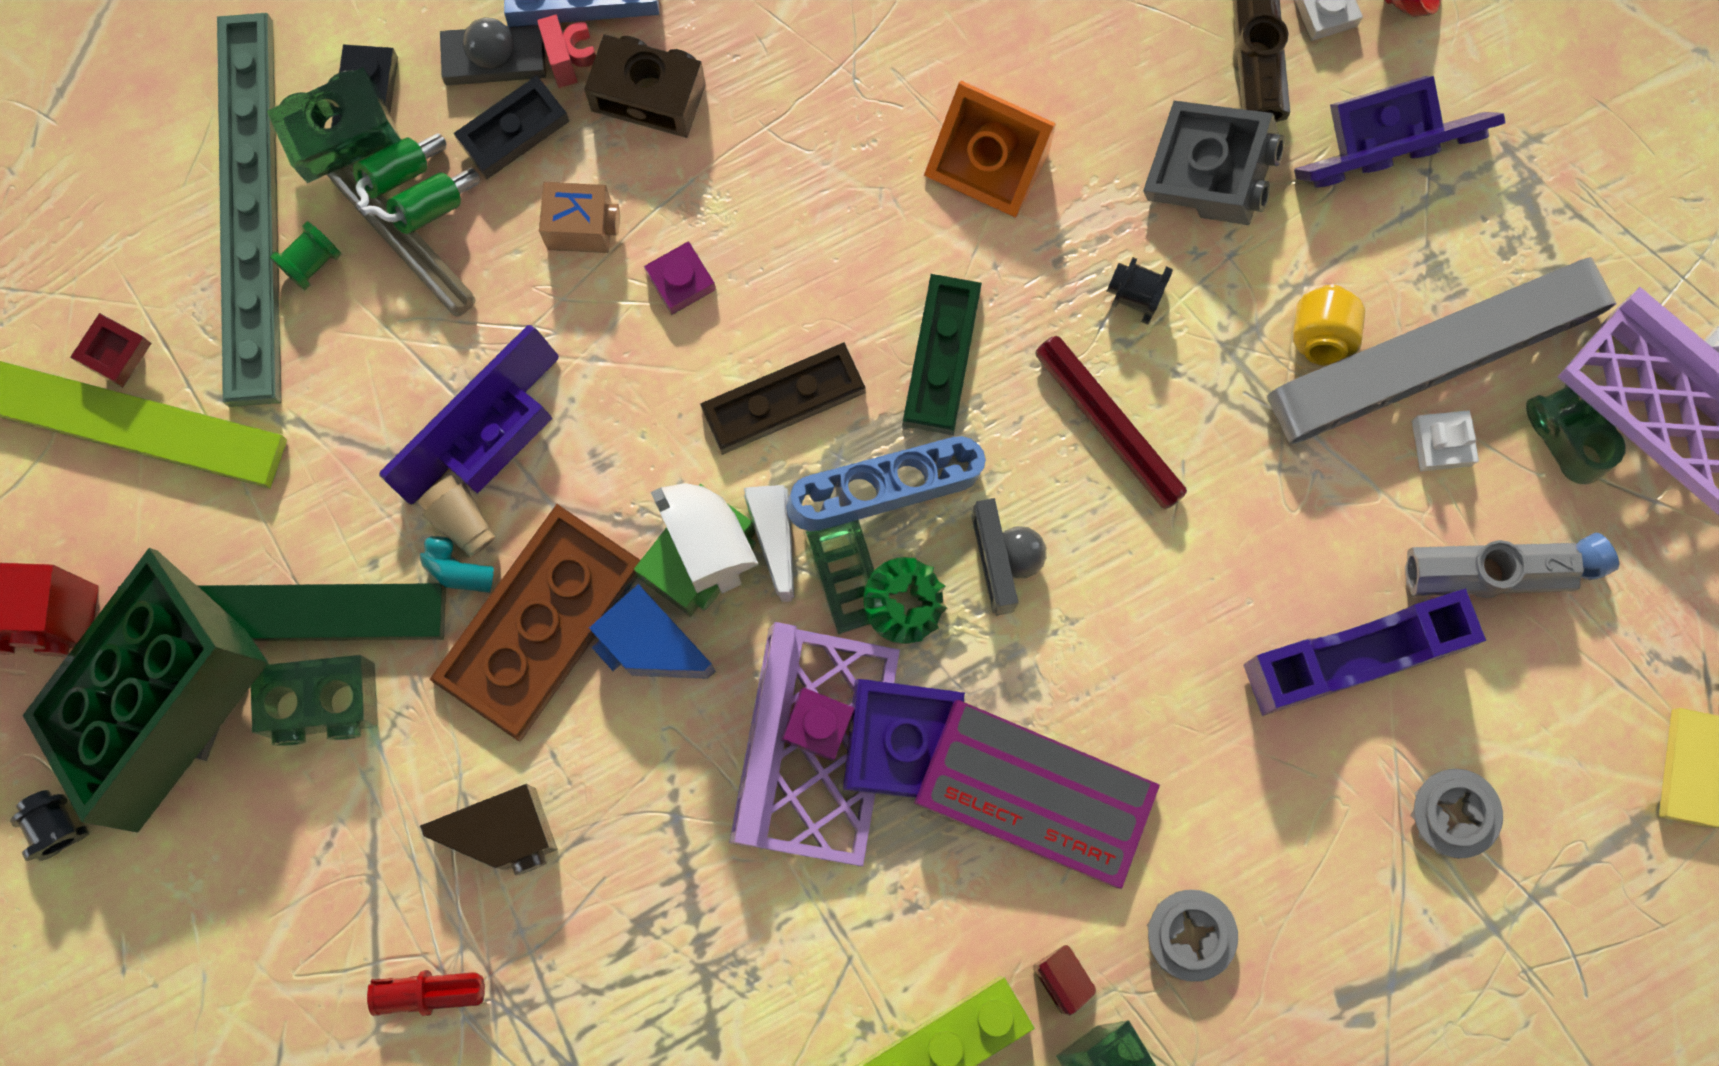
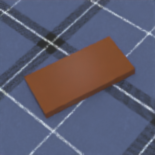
M556 504L429 680L521 742L596 637L589 627L619 602L638 576L634 568L640 562V559Z

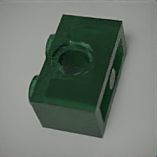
M364 67L355 71L340 72L331 77L327 84L307 93L298 92L284 98L280 105L267 110L290 165L307 184L401 140L378 87ZM334 115H342L337 125L331 128H324L329 118Z

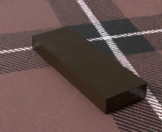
M845 342L702 402L700 406L723 455L866 393V387Z

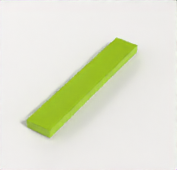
M0 361V418L271 489L287 442L283 435Z

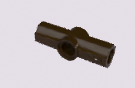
M1232 0L1236 46L1233 50L1232 59L1239 71L1242 109L1273 113L1275 122L1287 120L1290 115V102L1284 48L1288 42L1289 32L1281 18L1280 0ZM1251 42H1261L1269 50H1260L1254 47Z

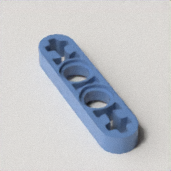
M958 436L805 476L799 479L792 487L786 505L787 515L792 523L800 529L819 531L960 492L972 487L978 480L985 466L984 451L972 439ZM952 456H955L959 462H968L967 470L963 472L960 465L948 466ZM903 466L915 467L923 474L925 484L920 487L907 486L899 479L897 470ZM943 468V470H942V472H941V474H940V476H939V478H938L937 469ZM856 479L866 480L873 485L877 496L868 501L859 500L850 493L848 484ZM835 487L836 497L830 498ZM805 495H810L814 502L824 501L820 512H815L811 505L802 506Z

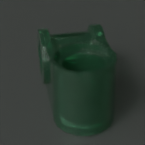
M1566 384L1565 388L1549 396L1537 395L1528 399L1526 411L1532 427L1543 438L1559 464L1562 473L1569 480L1578 484L1594 483L1622 461L1626 449L1623 436L1613 424L1582 398L1579 400L1580 396ZM1583 445L1593 448L1598 453L1600 463L1590 460L1585 455Z

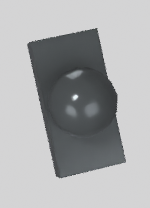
M484 17L474 20L466 29L440 31L441 77L445 85L532 79L536 75L539 78H546L544 42L539 25L508 27L498 19Z
M995 498L976 501L971 518L992 612L996 616L1012 613L1018 605L1013 578H1028L1037 574L1046 561L1047 547L1041 535L1029 527L1014 526L1002 532Z

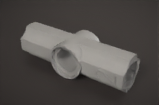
M1502 540L1480 546L1412 547L1407 551V562L1405 565L1406 585L1410 589L1411 596L1446 595L1465 588L1468 594L1482 598H1490L1503 593L1573 592L1580 589V581L1584 572L1582 553L1577 550L1575 543L1514 545L1511 542ZM1485 558L1492 559L1500 566L1502 572L1501 581L1494 580L1486 573L1484 567Z

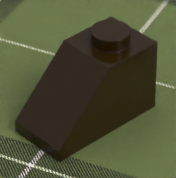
M528 784L521 785L420 825L424 837L494 868L502 870L512 868L515 876L546 865L547 862L544 855L558 850L537 790Z

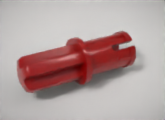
M429 970L420 971L418 976L408 978L371 979V984L368 985L367 1004L372 1016L399 1012H419L421 1016H430L433 1009L478 1006L484 1001V978L476 972L432 976Z

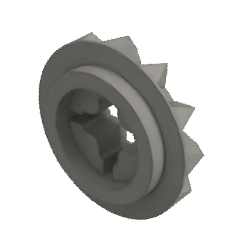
M1464 769L1443 770L1429 776L1415 792L1416 799L1411 816L1419 830L1418 837L1435 849L1437 854L1458 859L1473 857L1490 848L1498 838L1503 824L1501 801L1491 784L1480 775ZM1459 798H1463L1462 812L1469 817L1468 820L1476 823V825L1473 823H1458L1451 830H1448L1449 815L1442 811L1443 808L1438 806L1437 803L1452 805Z
M1183 890L1173 893L1157 904L1147 924L1149 950L1159 963L1161 969L1181 980L1204 981L1219 975L1231 963L1237 950L1238 929L1231 911L1220 899L1204 891ZM1184 911L1187 919L1191 920L1194 927L1203 926L1204 928H1209L1213 926L1214 931L1206 933V936L1199 940V960L1196 952L1192 951L1189 944H1171L1170 939L1177 938V934L1184 931Z

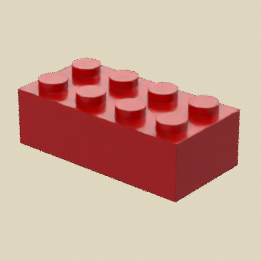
M0 563V655L15 654V647L32 648L34 649L33 653L37 655L67 657L69 649L74 648L94 621L99 585L52 564Z

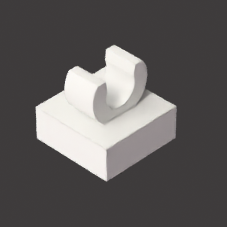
M1470 410L1418 415L1412 420L1420 472L1472 467L1479 462Z

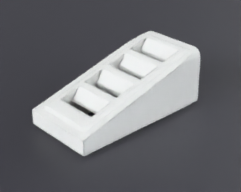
M784 485L744 488V498L775 591L780 596L781 602H790L795 597L791 520L787 515L786 509L789 498L788 489Z

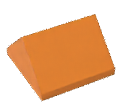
M960 81L924 176L1016 218L1049 155L1056 123L964 81Z

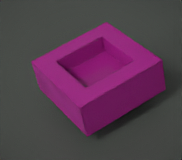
M689 241L644 266L647 276L671 315L716 290L715 282Z
M803 687L800 689L781 741L830 761L835 760L854 707Z

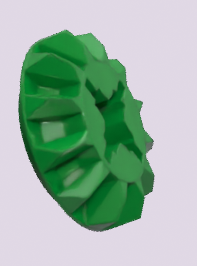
M900 557L888 560L874 570L865 587L864 609L869 623L880 636L894 643L909 644L921 642L931 632L939 629L938 622L941 614L948 608L943 603V590L946 586L938 581L933 573L934 567L925 565L916 560V558ZM908 586H910L911 596L918 598V601L922 602V606L909 608L905 615L904 605L897 603L896 599L889 598V595L906 592Z

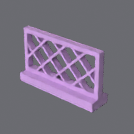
M1639 287L1605 319L1600 329L1558 375V378L1719 515V489L1714 485L1711 473H1719V460L1708 459L1703 438L1719 439V353L1645 290ZM1612 336L1627 347L1633 355L1616 354ZM1584 365L1603 366L1607 386L1596 385L1580 369ZM1619 367L1637 368L1641 388L1623 387ZM1653 370L1674 387L1675 390L1657 389ZM1626 400L1644 401L1649 422H1640L1630 414ZM1661 403L1678 404L1683 424L1665 423ZM1695 406L1713 420L1717 426L1700 425ZM1669 436L1686 437L1691 458H1682L1672 450Z
M774 622L768 629L729 843L863 866L875 794L858 792L845 801L828 774L846 762L847 753L824 769L813 753L803 749L800 750L817 774L791 791L779 770L781 759L798 747L790 745L783 750L785 742L781 741V737L789 720L791 704L796 702L799 694L798 692L793 696L796 676L805 688L818 693L816 690L817 686L840 672L854 692L855 678L847 666L861 656L883 659L884 666L881 682L894 683L900 649L799 630L794 625ZM802 644L822 647L836 667L811 683L799 665ZM836 650L854 655L842 661ZM845 732L842 743L847 749L849 737ZM821 779L839 806L816 823H813L796 796ZM778 784L785 797L774 804ZM861 799L857 818L850 806ZM790 802L807 829L790 841L768 838L772 813ZM842 812L855 829L852 853L831 849L818 830ZM812 835L820 847L801 844L800 842Z

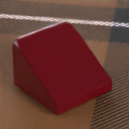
M1068 945L1061 946L1034 964V972L1060 1013L1071 1016L1095 995L1096 988Z

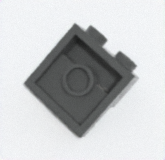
M1173 101L1143 190L1147 201L1193 207L1197 209L1200 218L1250 225L1254 211L1263 212L1268 203L1270 184L1269 181H1265L1269 165L1278 166L1283 157L1285 139L1283 135H1279L1273 113Z

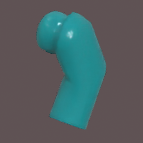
M430 536L424 541L425 551L420 554L421 565L441 585L452 589L491 592L494 567L460 563L452 557L453 543L447 537Z

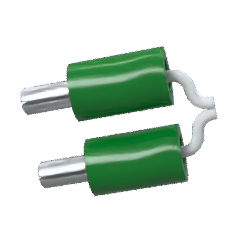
M438 133L419 143L415 142L412 138L406 137L354 163L353 175L357 182V193L361 198L356 207L364 216L375 214L385 221L392 222L402 233L410 234L458 208L461 204L460 194L478 185L480 177L473 168H469L452 178L440 172L388 199L386 203L388 213L379 207L367 206L369 198H377L426 172V159L444 151L447 147L445 138Z

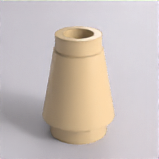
M448 476L438 482L418 500L420 506L425 510L422 516L460 549L464 550L469 557L479 553L495 539L466 484H459L453 476Z

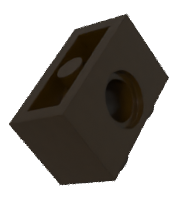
M603 34L584 90L591 112L688 138L706 83L702 61L696 60L694 56L685 51L671 49L666 52L648 47L646 43L635 37L621 36L619 39ZM647 77L658 79L654 85L649 87L637 85L640 80Z

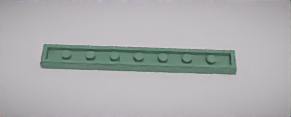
M268 13L217 16L223 403L228 407L281 403L278 266L270 259L274 252H278L273 20Z

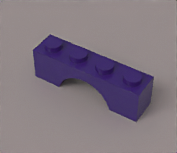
M1465 588L1412 605L1391 615L1345 631L1314 639L1309 638L1256 655L1244 664V668L1261 715L1264 716L1466 651L1485 642L1486 638Z

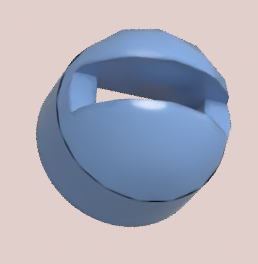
M1595 532L1575 544L1577 550L1582 553L1584 569L1582 578L1588 580L1599 579L1619 569L1618 555L1609 540L1602 534Z

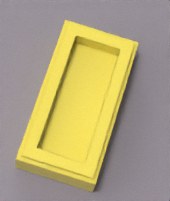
M1684 708L1671 710L1659 817L1709 828H1719L1718 715Z

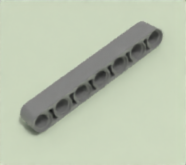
M1585 258L1294 379L1270 392L1266 398L1288 443L1296 444L1585 323L1607 312L1617 303L1593 258Z

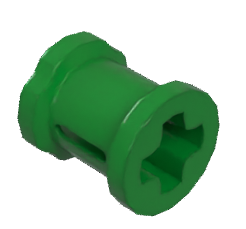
M306 221L301 226L303 233L282 253L274 252L270 256V259L304 291L310 286L309 279L330 258L337 260L342 255L335 245L309 221Z

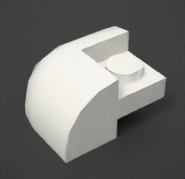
M688 483L661 487L651 492L697 593L716 584L721 593H725L742 585L739 578L740 573L759 565L735 513L723 497L706 487Z

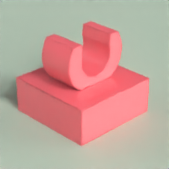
M557 14L537 20L558 88L578 83L572 64L578 67H589L593 65L596 57L593 46L584 49L574 48L577 42L591 38L587 24L584 22L573 23L563 33Z

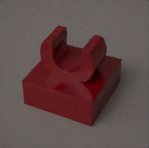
M99 313L70 358L123 388L152 343L142 335Z

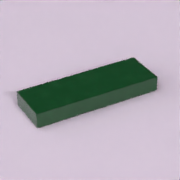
M936 274L930 275L902 426L954 436L981 291V282Z

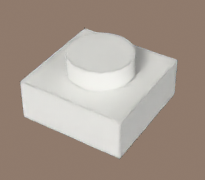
M1294 0L1311 41L1358 27L1363 18L1356 0Z

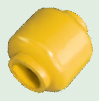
M1325 285L1304 294L1296 307L1293 343L1297 350L1310 362L1321 366H1328L1356 354L1362 345L1365 307L1361 299L1351 291L1338 285Z

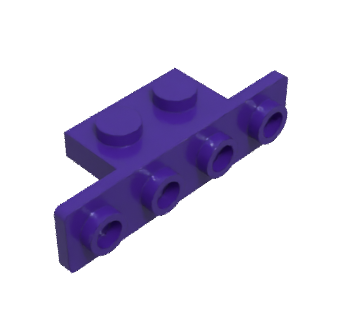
M1434 76L1420 77L1330 104L1340 155L1295 168L1294 173L1297 180L1313 181L1315 188L1334 185L1345 181L1344 172L1361 167L1362 173L1376 172L1392 167L1394 165L1393 157L1409 153L1410 158L1414 159L1439 153L1442 151L1440 143L1457 138L1458 144H1466L1489 137V128L1506 123L1504 113L1481 112L1443 124Z
M527 325L380 471L379 476L410 505L414 504L448 469L478 494L553 419L544 407L530 397L526 391L558 360V354L535 327Z

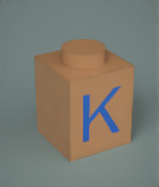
M543 182L539 233L547 250L609 253L610 235L617 236L619 233L620 208L619 204H612L607 186Z

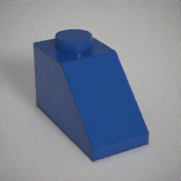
M639 584L589 627L599 639L591 648L613 672L621 664L631 676L708 679L716 672L712 663Z

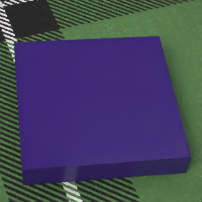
M865 679L855 680L852 701L854 711L850 720L843 790L916 799L955 700L964 702L965 692Z

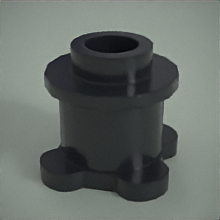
M1132 257L1129 266L1118 263L1106 292L1116 295L1112 306L1117 307L1119 302L1144 313L1141 322L1149 325L1173 269L1166 266L1161 275L1136 264L1137 258Z
M43 790L26 797L16 805L19 812L11 818L10 822L13 827L21 828L29 844V847L22 851L25 861L49 859L90 834L86 826L75 828L64 807L68 801L66 795L56 794L52 796L49 790Z

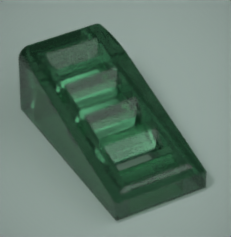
M859 520L819 531L803 530L837 634L870 624L864 608L843 614L841 604L864 597L867 581L874 572ZM848 534L851 544L826 552L823 551L821 542ZM851 555L856 556L858 564L830 573L828 563ZM862 575L865 585L840 593L836 592L834 584Z

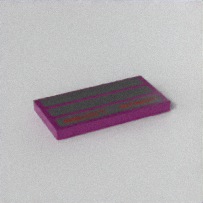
M955 700L914 804L1107 885L1122 889L1160 784L968 703Z

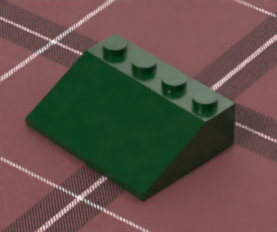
M148 548L22 716L81 822L138 833L217 729L223 724L237 703L268 665V661L245 628L158 550Z

